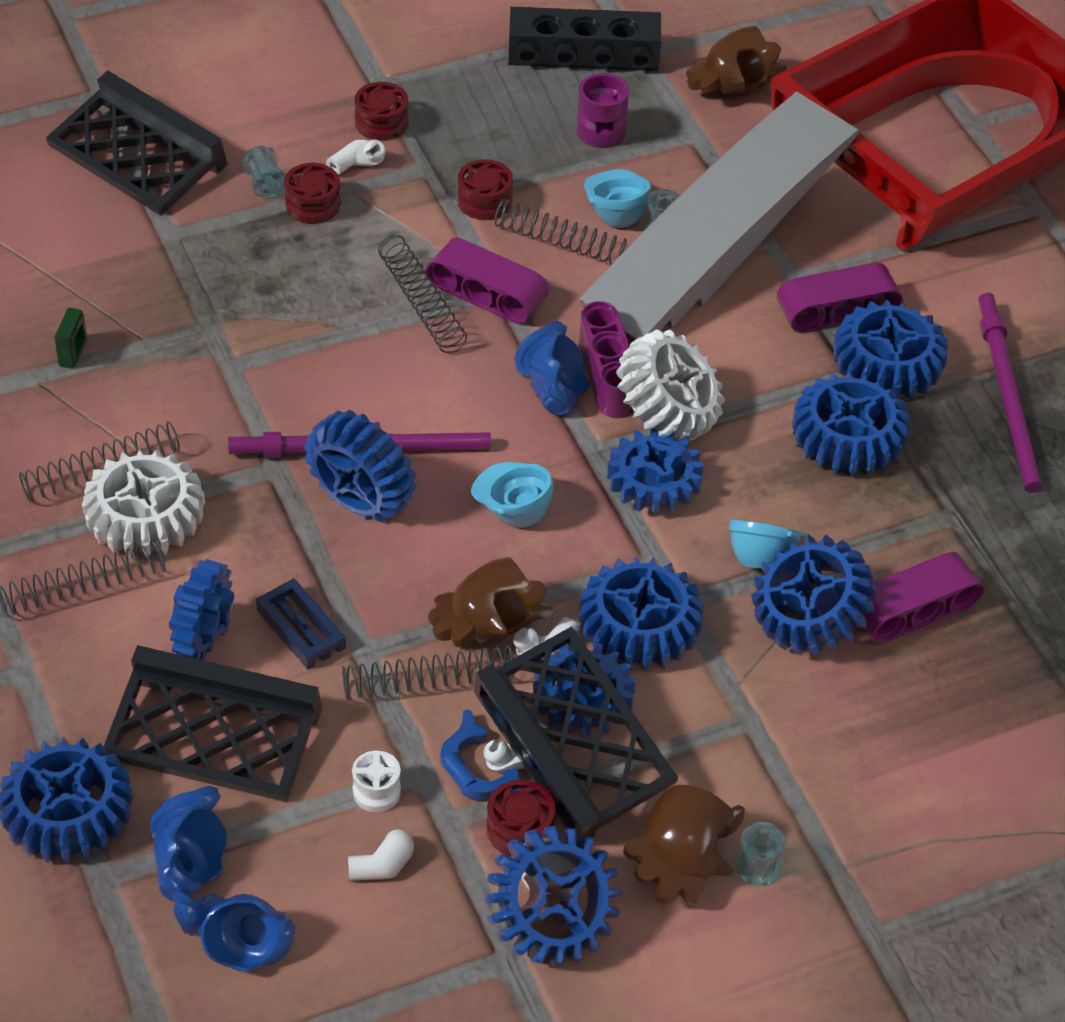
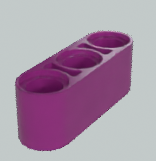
M452 238L426 267L428 278H431L432 283L440 290L514 323L525 322L549 293L548 284L539 273L460 238Z
M871 263L794 278L784 283L777 292V300L791 328L799 333L841 326L845 315H852L856 307L866 309L870 301L878 306H882L886 299L893 306H900L903 302V296L888 268L881 263Z
M603 301L589 303L581 311L579 344L599 410L608 417L623 418L630 415L634 410L631 405L623 403L627 396L625 392L617 387L622 380L618 377L616 371L621 366L619 358L629 348V344L617 309L610 303Z
M957 552L945 553L874 581L877 596L871 599L874 604V613L863 615L867 621L866 628L864 629L875 643L881 644L969 609L983 596L985 587Z

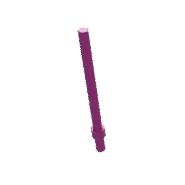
M984 293L978 298L983 318L980 321L983 339L989 342L1025 491L1034 493L1042 488V483L1005 341L1008 331L1004 317L998 313L994 295L992 293Z
M263 432V436L228 437L229 454H264V458H282V453H307L304 445L308 441L309 435L281 436V432ZM490 432L392 434L391 437L396 444L403 445L402 451L491 450Z

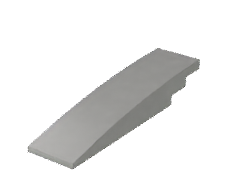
M796 91L704 172L615 260L579 299L582 307L584 308L587 304L595 301H603L613 305L619 312L626 338L632 342L640 336L643 337L649 332L652 333L656 329L661 331L666 324L674 327L696 302L703 306L859 135V130Z

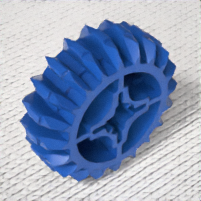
M886 299L882 306H878L870 301L866 309L856 307L852 315H845L841 326H839L835 334L833 355L835 356L834 361L837 362L839 374L847 375L850 372L853 378L862 379L867 374L869 382L872 383L883 380L884 390L896 389L897 397L903 394L907 398L912 399L916 391L926 394L930 385L937 384L943 369L946 367L948 344L947 338L943 334V326L934 324L933 315L921 316L920 307L912 310L907 309L904 301L900 306H893Z
M848 372L845 378H839L834 373L831 374L827 381L817 378L813 387H805L804 392L798 398V402L794 407L792 428L793 434H795L796 447L804 448L803 451L806 459L816 458L818 468L825 465L832 466L834 475L840 469L848 470L852 477L857 470H862L869 476L875 467L885 470L890 461L897 460L901 450H903L904 445L907 443L910 420L908 419L909 414L906 413L905 401L897 399L896 389L884 390L883 380L876 383L869 382L867 374L862 379L853 378L850 372ZM824 417L827 421L823 423L821 418ZM878 425L881 430L878 431L874 426Z
M337 410L334 414L328 415L324 420H321L312 429L313 432L308 436V441L304 445L307 452L304 458L312 466L309 471L310 474L319 480V488H323L330 495L329 499L336 500L340 506L347 508L354 514H361L365 520L374 518L382 523L386 519L392 518L396 513L399 514L408 505L407 501L412 497V493L417 488L414 482L417 475L410 468L411 459L402 453L403 445L396 444L391 438L392 433L387 434L383 431L378 421L371 423L363 413L357 416L351 410L346 412Z
M808 534L805 544L801 546L790 539V550L784 554L774 549L776 561L774 563L762 562V570L765 576L754 578V586L757 591L751 594L752 603L756 608L754 616L759 625L763 626L762 630L769 639L775 640L777 645L784 650L792 647L793 651L800 656L804 654L808 647L817 656H820L824 645H829L832 650L838 651L837 641L843 637L854 642V634L851 630L854 627L866 628L867 621L863 615L874 613V604L871 599L877 596L876 587L873 583V572L869 565L865 564L862 554L857 552L856 549L852 550L843 539L835 544L833 538H830L827 534L819 543ZM822 571L836 572L845 576V578L836 579L834 575H822ZM792 611L794 615L803 614L806 620L792 619L783 615L782 612Z
M635 556L631 564H625L618 558L613 569L602 565L598 576H590L587 589L583 590V594L580 597L579 622L583 628L585 641L593 642V648L598 643L602 644V653L607 652V655L617 651L619 659L624 660V663H629L630 666L633 663H641L646 672L652 662H657L665 669L670 658L681 661L685 650H692L693 645L696 643V638L702 630L703 618L701 617L704 607L702 599L698 597L697 584L689 583L686 572L674 574L675 570L672 562L664 567L658 566L655 557L649 563H640L637 556Z
M63 736L59 746L50 747L43 740L40 752L34 753L25 749L24 763L11 762L10 775L2 777L0 784V820L2 827L6 832H9L10 840L15 846L23 845L24 851L27 852L29 857L41 851L42 858L48 863L56 854H61L62 859L68 864L72 854L81 852V855L88 860L91 854V847L96 846L106 851L109 844L108 837L120 838L122 823L129 822L133 793L132 788L129 787L130 779L125 767H121L120 760L115 753L107 755L106 749L103 748L101 743L89 749V745L84 738L76 745H69V742ZM94 785L104 792L100 801L93 799L90 789ZM32 798L40 801L41 809L36 815L28 809Z
M555 826L545 827L542 838L536 830L525 832V845L517 839L511 840L507 844L513 858L504 854L496 856L494 861L504 873H491L487 876V882L499 886L498 893L485 895L486 903H499L500 908L499 912L492 913L488 917L490 923L494 924L505 921L507 926L500 931L498 938L505 942L517 936L513 945V953L524 955L531 947L530 958L533 963H542L547 954L551 965H562L565 953L572 962L582 960V946L589 952L599 949V943L594 933L603 937L610 936L612 933L611 927L603 921L604 917L616 918L620 914L619 909L608 905L609 898L620 897L622 893L620 888H609L607 880L615 878L618 875V871L616 868L602 870L600 866L606 861L608 853L605 850H600L590 855L594 840L587 836L583 837L576 844V830L572 828L565 829L560 838ZM545 853L556 854L568 859L576 867L558 876L548 866L542 867L536 858ZM525 872L524 880L529 886L530 896L526 904L520 908L518 888L520 879ZM584 884H586L588 892L585 914L580 909L577 900L579 890ZM562 886L559 889L561 896L555 897L560 899V904L545 905L547 903L546 895L551 894L546 892L547 887ZM550 915L558 924H565L571 932L563 937L554 939L538 933L530 925L536 920H543L546 916Z

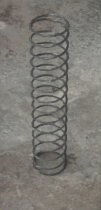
M503 199L500 202L495 214L494 223L496 227L502 224L503 229L507 230L511 227L514 233L521 230L523 236L531 233L532 239L540 236L544 243L550 239L553 246L560 242L562 249L570 246L571 252L579 249L581 255L589 252L592 259L599 255L601 262L609 258L610 264H613L610 257L616 244L617 235H614L611 241L608 256L602 260L601 250L605 244L607 232H604L598 253L592 257L591 247L597 236V228L592 233L589 249L582 253L581 245L587 233V225L582 230L579 246L572 250L571 242L576 234L578 222H575L573 225L569 243L562 247L561 239L567 229L568 219H565L562 225L560 239L557 243L553 244L552 235L558 223V216H555L552 222L550 236L544 241L542 239V232L548 221V212L543 217L540 234L537 237H533L532 230L537 222L539 209L534 212L530 231L527 234H523L522 227L527 220L529 206L523 212L521 227L514 231L513 223L518 215L520 204L517 203L515 205L511 224L505 228L503 221L508 213L510 200ZM505 200L506 203L502 211L501 222L499 223V225H497V214L501 204ZM624 238L621 244L619 256L624 252L627 243L626 238Z
M392 235L384 239L379 245L378 254L385 261V265L389 268L400 288H402L403 293L411 302L418 316H420L426 329L430 331V335L434 338L435 343L439 345V349L444 353H452L460 349L467 340V334L460 327L459 321L455 320V315L450 313L451 309L449 306H446V301L441 298L440 292H437V288L432 284L431 278H428L427 272L423 271V266L414 257V253L410 250V246L405 243L404 237ZM398 237L403 239L404 243L392 246L386 255L382 256V249L389 240ZM404 244L397 254L387 257L392 248ZM405 245H407L408 250H403ZM408 251L403 258L392 261L401 252ZM409 252L412 253L411 257H406ZM412 258L407 265L397 268L403 260ZM413 259H416L417 263L409 265ZM398 262L395 268L391 267V263ZM416 265L411 272L401 275L405 269ZM418 265L421 267V270L413 272ZM403 269L399 275L395 274L396 270ZM421 272L415 279L405 282L412 274ZM422 272H424L426 277L419 278ZM409 275L404 282L399 280L400 277ZM425 279L420 286L410 289L414 283ZM427 279L430 281V284L422 286ZM413 282L408 289L404 288V284ZM430 286L424 293L415 296L421 288ZM431 286L435 288V291L427 293ZM419 288L418 290H416L413 296H410L408 294L409 290ZM434 293L430 299L419 303L426 295ZM436 293L439 294V298L431 300ZM422 296L417 303L413 302L414 297ZM439 300L433 307L425 309L429 303ZM440 300L444 302V305L436 307ZM428 302L422 310L418 309V304ZM443 307L438 314L429 317L434 310ZM445 307L448 308L449 313L439 315ZM433 309L427 317L422 316L423 311ZM448 314L444 320L433 324L440 316ZM450 314L453 316V320L444 322ZM439 315L431 324L427 323L428 318ZM453 321L447 328L438 331L445 323ZM454 321L457 322L458 327H453L449 329L453 325ZM444 322L436 331L431 330L433 325ZM449 329L443 334L441 338L436 337V334L438 332H443ZM457 331L463 332L462 337L457 342L451 345H441L442 340L452 337ZM465 334V341L459 348L453 351L442 350L441 347L457 344Z
M167 421V430L158 424L156 434L152 429L147 428L145 437L140 432H136L134 441L126 435L124 446L119 440L114 439L113 450L107 443H103L102 453L98 448L92 447L90 457L83 450L80 454V461L74 454H71L69 458L70 466L63 458H60L58 462L59 470L55 464L49 462L47 465L48 474L39 465L36 469L37 478L29 469L26 470L25 476L22 472H19L22 489L27 500L32 503L34 500L27 478V472L29 471L40 489L42 498H45L38 474V469L41 468L51 485L53 494H56L49 470V465L52 464L61 479L64 490H67L62 477L61 460L68 467L74 484L77 487L78 484L71 463L72 456L79 463L86 482H89L83 466L82 453L84 452L88 456L94 470H97L93 449L98 451L105 464L104 445H107L115 461L118 462L115 441L121 445L125 454L129 457L126 449V438L128 437L138 453L137 434H140L143 438L149 455H152L153 453L147 438L148 430L155 436L161 455L164 457L165 453L158 437L159 426L162 427L168 436L173 453H175V450L179 452L180 444L173 425ZM168 423L170 424L174 432L178 445V450L172 441ZM22 477H23V479H24V481H25V484H26V486H27V490H28V493H29V497H28V495H27V493H26V490H25V488H24L23 481H22Z
M154 540V542L150 541L155 547L159 565L162 571L165 572V561L157 540ZM139 544L137 547L138 560L133 550L129 547H127L126 549V562L119 551H115V567L107 554L103 555V570L98 560L93 557L91 560L92 575L84 561H80L79 564L80 578L74 566L72 564H69V583L62 569L59 567H57L56 569L57 586L49 571H45L44 573L45 589L39 577L36 574H34L32 577L34 594L27 580L24 577H22V598L13 581L9 582L10 601L2 585H0V588L2 589L5 595V598L8 602L12 614L15 615L11 583L13 584L18 594V597L21 601L23 609L26 612L27 607L23 590V580L25 581L31 593L36 608H38L39 605L35 588V577L37 578L43 590L47 603L50 605L46 573L51 578L57 595L59 597V600L62 602L58 578V569L64 577V580L67 584V587L72 598H74V594L71 584L70 566L75 572V575L79 581V584L84 595L86 594L82 576V563L84 564L90 576V579L96 592L97 586L94 575L93 560L96 561L102 573L107 588H109V584L105 568V556L107 557L113 568L119 585L121 583L117 568V553L123 561V564L126 568V571L131 582L132 577L128 561V550L131 551L137 563L142 578H144L140 561V546L142 547L148 558L154 575L155 570L153 566L152 555L150 554L149 556L143 545ZM0 589V604L4 616L7 617V610Z
M507 645L505 648L503 660L502 653L500 649L496 646L493 649L491 662V658L487 649L483 648L481 651L479 664L475 651L471 649L468 656V667L463 653L459 651L456 657V669L451 655L447 652L444 658V672L438 655L434 654L432 659V675L426 657L422 656L420 660V677L416 663L412 657H410L408 660L407 676L403 663L398 658L395 667V679L389 661L386 660L383 666V682L378 665L376 662H373L371 667V685L366 667L364 664L361 663L359 667V688L352 666L349 665L347 667V675L345 666H342L346 700L349 699V668L352 671L358 698L360 699L362 666L365 671L371 697H373L374 664L378 672L382 693L385 696L386 663L389 666L394 685V690L397 694L398 662H400L403 670L407 691L410 692V662L412 660L415 667L419 688L422 691L423 658L428 668L432 689H434L435 656L438 660L441 669L444 687L446 688L447 655L451 660L456 685L458 686L459 653L461 654L465 664L468 683L471 684V652H473L475 656L478 670L480 671L482 670V659L484 650L487 654L490 665H494L496 649L499 652L502 665L506 663V658L507 662L509 661V653L511 660L513 659L512 651L510 646Z

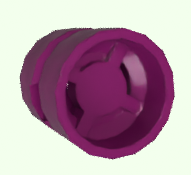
M598 73L584 78L580 83L576 132L579 139L585 144L593 147L607 148L621 143L625 138L629 87L627 82L621 77L608 73Z

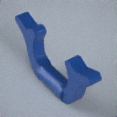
M467 709L463 711L460 728L443 743L440 752L441 767L445 768L459 786L464 796L477 801L488 800L491 793L501 784L511 780H520L518 779V769L507 770L502 777L492 781H485L475 777L459 756V751L471 744L484 743L486 740V729L475 724L472 711ZM513 789L512 793L521 789Z

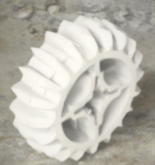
M656 329L652 333L649 332L643 337H638L624 351L623 356L619 358L621 366L616 373L622 381L617 387L625 392L627 396L623 403L631 405L635 411L633 417H639L644 422L645 430L650 428L657 429L660 437H668L674 432V441L677 442L685 438L692 441L712 429V426L717 423L718 417L723 414L721 405L725 402V399L719 393L723 384L715 378L718 370L709 366L707 363L708 356L703 357L698 352L697 344L689 345L684 335L676 337L670 329L665 332Z
M139 449L137 455L128 457L122 452L118 462L106 459L104 470H93L92 481L86 482L85 496H83L84 501L82 502L86 526L90 533L95 535L99 545L108 544L112 553L122 549L126 553V549L129 547L135 554L138 545L141 544L150 556L151 552L155 551V547L150 541L154 542V540H157L162 553L166 555L169 545L182 547L185 537H194L195 530L197 529L196 525L202 524L205 497L204 491L201 489V481L197 473H192L188 462L179 463L175 453L163 458L158 449L152 455H145ZM140 546L139 552H143L146 556L144 550ZM128 550V557L130 559L133 555L131 551Z

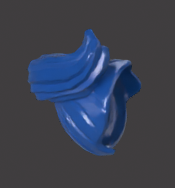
M560 321L551 322L526 337L516 351L514 359L517 371L524 378L532 379V389L544 408L553 415L570 413L578 403V397L582 396L590 386V382L584 377L582 352L575 342L566 336L567 326Z
M212 786L202 787L169 798L153 814L150 820V831L155 839L154 854L157 872L159 873V890L164 897L171 901H175L173 895L176 891L193 898L195 893L201 890L202 885L212 882L223 872L222 858L227 844V832L219 816L211 811L221 797L218 793V788Z
M176 891L173 895L175 900V917L184 934L201 937L205 953L218 964L241 972L253 971L266 964L271 965L279 962L292 946L295 924L286 918L285 912L276 911L267 901L257 896L240 894L226 899L211 893L196 901L179 891Z

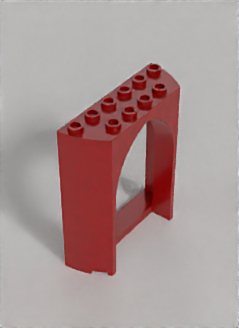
M924 0L772 77V109L774 111L797 91L850 125H854L912 94L949 85L991 86L1013 91L1033 100L1041 114L1044 125L1039 135L1017 153L939 196L860 133L834 161V163L901 216L896 247L903 251L1065 160V39L1011 0Z

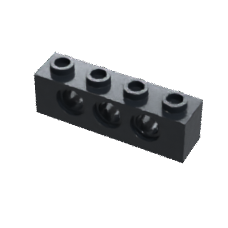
M510 7L508 65L659 71L661 12Z

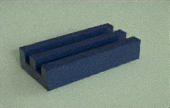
M295 578L256 598L257 611L307 670L315 666L317 658L320 657L324 661L331 657L332 650L336 649L340 652L346 649L345 635ZM290 596L326 637L325 640H320L308 626L307 621L299 612L295 611L285 597ZM272 604H274L280 610V612L299 632V634L305 639V641L311 646V648H309L306 645V643L300 638V636L294 631V629L288 624V622L282 617V615L276 610V608Z

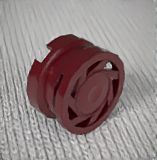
M373 82L357 91L354 96L356 111L355 127L361 135L368 139L388 141V136L396 134L399 137L405 133L409 126L408 95L403 88L389 82Z
M490 159L475 160L463 166L458 173L457 194L458 207L462 213L477 220H494L497 208L503 199L510 200V210L513 202V174L510 169L501 162ZM505 200L499 208L497 218L502 217V211L506 203Z
M310 162L293 167L286 174L284 179L285 207L287 213L293 219L301 223L318 224L324 223L336 216L339 212V205H341L339 193L340 179L338 173L332 167L322 163Z
M526 779L511 780L496 788L491 793L487 803V837L492 846L502 854L512 857L507 845L511 840L517 839L525 843V832L536 830L542 837L545 827L555 826V800L550 792L539 783ZM513 789H521L512 793ZM534 793H538L543 798L534 795Z

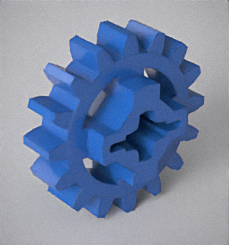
M651 429L650 436L644 437L641 432L634 431L632 442L622 437L619 441V449L612 448L610 451V461H608L607 479L611 480L610 490L612 492H621L620 502L623 504L631 500L636 501L637 511H641L645 505L652 506L654 514H659L660 507L666 505L668 509L674 512L677 510L678 500L688 505L691 503L692 493L698 494L700 491L704 467L703 463L699 462L700 452L698 449L688 450L690 440L687 438L679 442L674 441V432L668 437H660L657 429Z
M209 559L205 561L200 560L197 569L192 568L188 582H184L183 586H178L173 597L174 606L169 621V628L173 631L170 640L174 641L171 649L172 652L204 660L206 652H211L216 639L220 635H225L230 624L231 605L235 599L234 592L230 590L232 581H229L231 570L227 569L228 565Z
M598 643L590 653L632 711L636 681L635 678L630 677L631 666L629 663L618 665L619 653L617 651L607 656L602 654V644ZM563 646L559 649V657L551 654L548 665L576 671L579 659L573 651ZM583 666L581 673L589 674ZM536 673L535 681L533 682V694H536L540 674ZM546 676L541 695L569 701L573 682ZM579 683L574 703L603 709L605 696L598 687ZM609 703L608 710L615 712ZM539 706L537 711L539 715L549 713L548 725L551 727L558 725L560 722H565L567 712ZM572 713L568 734H571L575 727L582 728L585 737H590L592 727H599L600 719ZM605 721L604 734L609 732V721Z

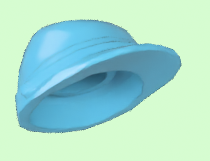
M624 169L598 173L588 177L584 182L587 198L595 212L605 224L614 228H627L636 224L643 216L651 195L652 183L632 171Z
M502 462L488 467L477 477L472 484L471 494L503 523L517 528H526L537 524L548 511L552 502L553 479L549 471L539 464Z
M730 519L729 521L732 547L737 560L744 567L762 568V562L774 563L776 561L774 549L784 554L790 550V539L799 544L802 538L808 536V533L765 523Z

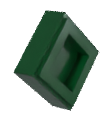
M67 308L54 336L59 367L73 369L88 340L84 313L80 309Z

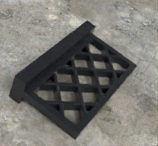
M108 70L97 79L100 89L46 137L50 147L160 216L208 171L211 170L218 174L228 165L221 138ZM102 105L112 110V117L91 119V115ZM136 125L140 128V134L119 137V127ZM112 128V138L92 140L91 131ZM85 132V141L67 143L64 141L71 133ZM164 142L168 145L167 152L147 154V144ZM140 145L141 155L119 158V148ZM113 149V159L99 161L92 159L93 151ZM193 160L197 163L191 170L175 172V162ZM169 163V173L148 175L147 165ZM141 166L140 177L124 179L120 176V169ZM170 184V189L159 199L148 194V187Z
M572 626L497 668L491 664L476 673L475 695L534 782L539 783L550 792L555 800L556 814L566 829L572 828L576 830V843L583 837L589 836L593 838L597 829L677 783L678 776ZM568 644L579 659L576 671L549 666L551 653ZM544 658L543 664L536 663V661ZM583 666L589 674L581 673ZM520 670L540 674L536 694L516 690L508 677ZM546 676L573 682L569 701L541 695ZM579 683L598 687L605 696L603 709L574 703ZM525 703L533 704L532 712ZM609 703L615 712L608 710ZM539 706L567 712L562 732L541 727L536 720ZM572 713L600 719L596 740L568 734ZM605 721L622 724L627 727L632 734L629 747L601 741ZM552 741L560 742L558 750ZM636 741L642 750L634 749ZM565 744L593 750L589 771L567 765L562 757ZM598 751L627 758L622 778L594 772ZM632 759L652 763L661 777L649 784L628 780ZM578 779L586 781L585 789ZM591 783L619 788L618 801L600 812L589 797ZM625 790L634 792L624 798Z
M137 645L131 659L133 671L103 746L106 749L107 755L115 753L121 763L287 802L313 724L317 725L322 712L319 687ZM141 686L160 690L165 698V701L143 712L140 711L135 702ZM193 698L204 700L211 711L186 723L177 706ZM237 709L250 711L256 722L232 734L223 717ZM133 710L135 716L129 718L131 711ZM172 710L180 727L155 738L147 722ZM260 714H264V715H268V716L262 718ZM284 719L300 723L296 736L280 744H277L268 727ZM217 721L226 737L201 749L192 732ZM140 725L150 740L149 743L135 750L118 747L122 735ZM262 731L271 749L247 760L238 743ZM186 736L196 753L180 761L167 759L161 748ZM232 747L241 764L226 772L213 770L207 759ZM291 750L290 755H289L288 760H287V759L285 758L284 754L287 753V752H289V751ZM156 751V753H157L158 756H154V755H150V754ZM278 758L284 768L280 784L275 785L259 781L253 770ZM199 763H202V765H203L204 767H200V766H196V765L199 764ZM247 773L249 778L242 777V775Z

